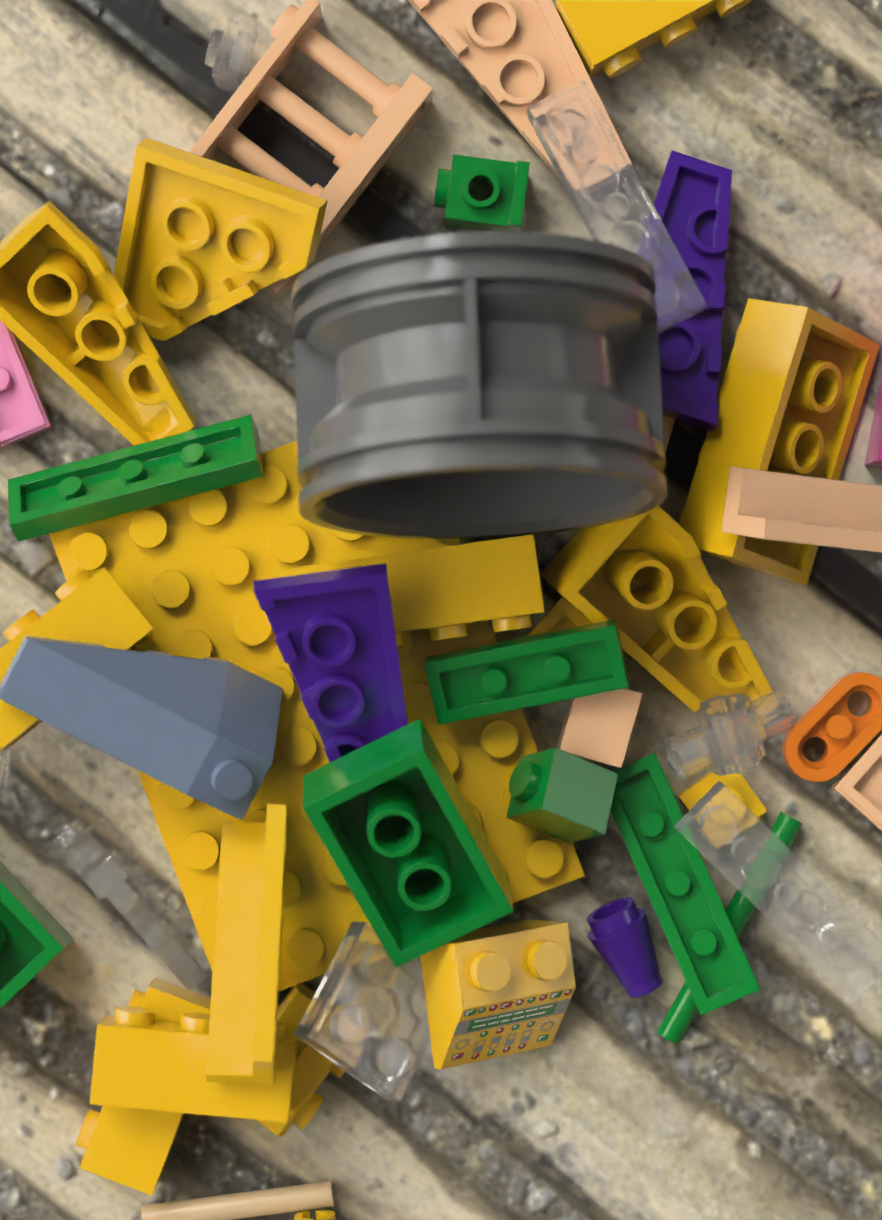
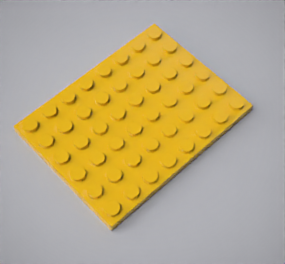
M297 440L261 453L264 477L49 533L66 581L84 569L91 576H94L101 569L105 568L154 628L152 636L133 651L146 652V650L167 652L172 656L204 659V657L225 659L283 689L273 763L243 820L188 796L137 770L212 972L222 821L266 822L267 804L287 805V849L279 991L292 987L296 983L300 984L385 952L386 950L303 809V775L330 762L324 751V744L313 719H310L303 704L301 692L288 663H285L275 641V633L265 611H262L255 596L253 581L275 578L274 570L460 544L459 539H408L353 534L321 527L305 520L299 514L298 495L302 488L298 484ZM490 621L466 623L468 636L429 641L428 629L402 632L404 645L397 646L408 724L418 719H421L508 876L512 903L584 877L583 869L572 842L567 843L506 818L511 798L509 781L512 772L518 765L520 757L538 752L523 709L438 725L424 661L429 656L498 643Z

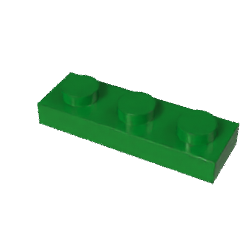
M616 619L429 656L424 661L438 725L629 688V677Z

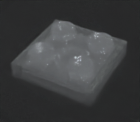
M352 922L294 1035L385 1100L400 1102L431 1040L421 962L413 959L399 967H395L372 926L367 922Z

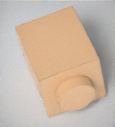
M623 688L570 699L556 748L573 755L622 768L642 693Z

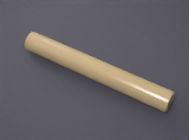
M325 1181L142 1205L141 1216L142 1220H234L334 1207L332 1182Z

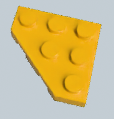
M146 138L136 145L114 276L149 337L164 342L206 317L214 316L255 295L259 290L278 280L286 279L306 269L316 257L328 200Z

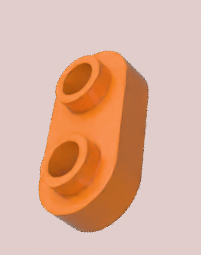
M848 673L837 679L789 728L784 736L782 755L791 772L802 779L812 782L830 780L837 776L882 730V679L870 673ZM860 691L867 697L868 707L863 714L854 716L848 710L847 701L851 694ZM811 737H818L824 744L823 755L815 761H809L803 754V745Z

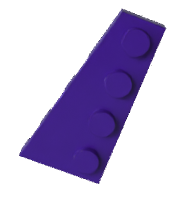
M672 150L637 254L647 260L655 271L656 292L654 298L657 302L662 414L714 432L718 424L719 403H717L718 376L721 372L722 346H720L722 311L724 310L726 283H724L725 255L728 249L732 170Z
M386 563L253 581L255 596L262 611H265L275 633V641L285 663H288L301 692L303 704L310 719H313L323 741L324 751L329 762L408 725Z

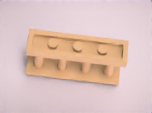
M305 0L299 9L292 4L281 14L270 32V36L275 41L193 146L190 153L214 160L222 150L253 175L328 200L317 248L318 252L433 102V88L413 73L402 87L395 82L387 85L314 29L322 19L320 2L317 0ZM298 49L374 106L371 113L378 118L364 137H361L356 132L349 136L276 80ZM259 100L335 156L333 164L339 169L325 188L318 183L311 187L237 130ZM304 270L286 279L282 278L263 289L278 301H281Z

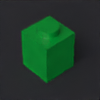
M556 747L520 757L518 765L512 772L509 781L511 798L506 818L567 843L605 835L618 774Z

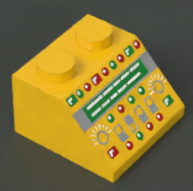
M528 919L480 928L420 956L434 1069H446L552 1045L576 988L568 922Z

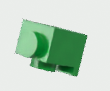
M453 154L451 170L438 169L434 207L446 208L444 226L486 232H520L530 162L517 160V163ZM476 180L487 181L493 188L491 197L484 201L472 198L468 191L472 182Z

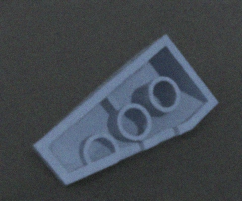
M25 636L0 683V699L180 792L240 820H243L273 763L283 689L225 659L204 657V659L172 656L167 652L146 650V652L105 648L100 644Z

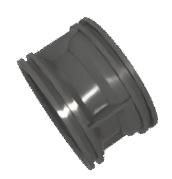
M470 232L415 237L371 245L334 256L307 269L296 279L291 289L292 309L295 312L292 324L296 391L298 484L302 488L298 495L299 514L305 520L315 525L360 535L408 539H480L537 535L593 527L631 518L659 506L667 498V481L662 473L666 466L657 302L654 298L656 281L652 265L632 251L587 238L530 232Z

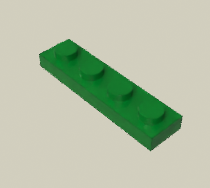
M250 414L8 479L9 526L19 542L264 477L259 432L253 417Z
M654 752L612 771L617 773L618 776L610 811L700 1015L759 991V984L656 753Z

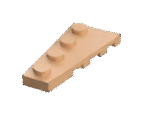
M408 0L573 197L631 170L633 164L552 0Z

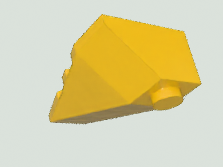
M50 201L26 216L0 242V321L133 446L191 430L197 422L194 414L99 248Z
M659 506L631 518L579 529L539 575L593 623L616 619L622 649L737 750L779 702L747 641L742 638L726 607L728 604L719 587L713 583L701 560V553L693 537Z

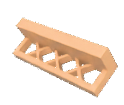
M730 466L721 532L768 540L882 553V486Z

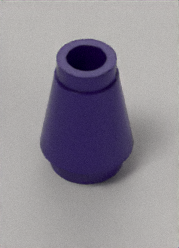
M625 897L613 900L600 906L588 915L587 922L591 930L588 932L587 937L621 985L625 987L629 997L635 998L646 995L662 985L663 979L659 972L660 968L646 911L642 908H637L633 898Z

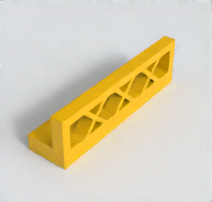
M267 804L266 822L222 821L206 1079L208 1082L274 1084L287 849V805Z

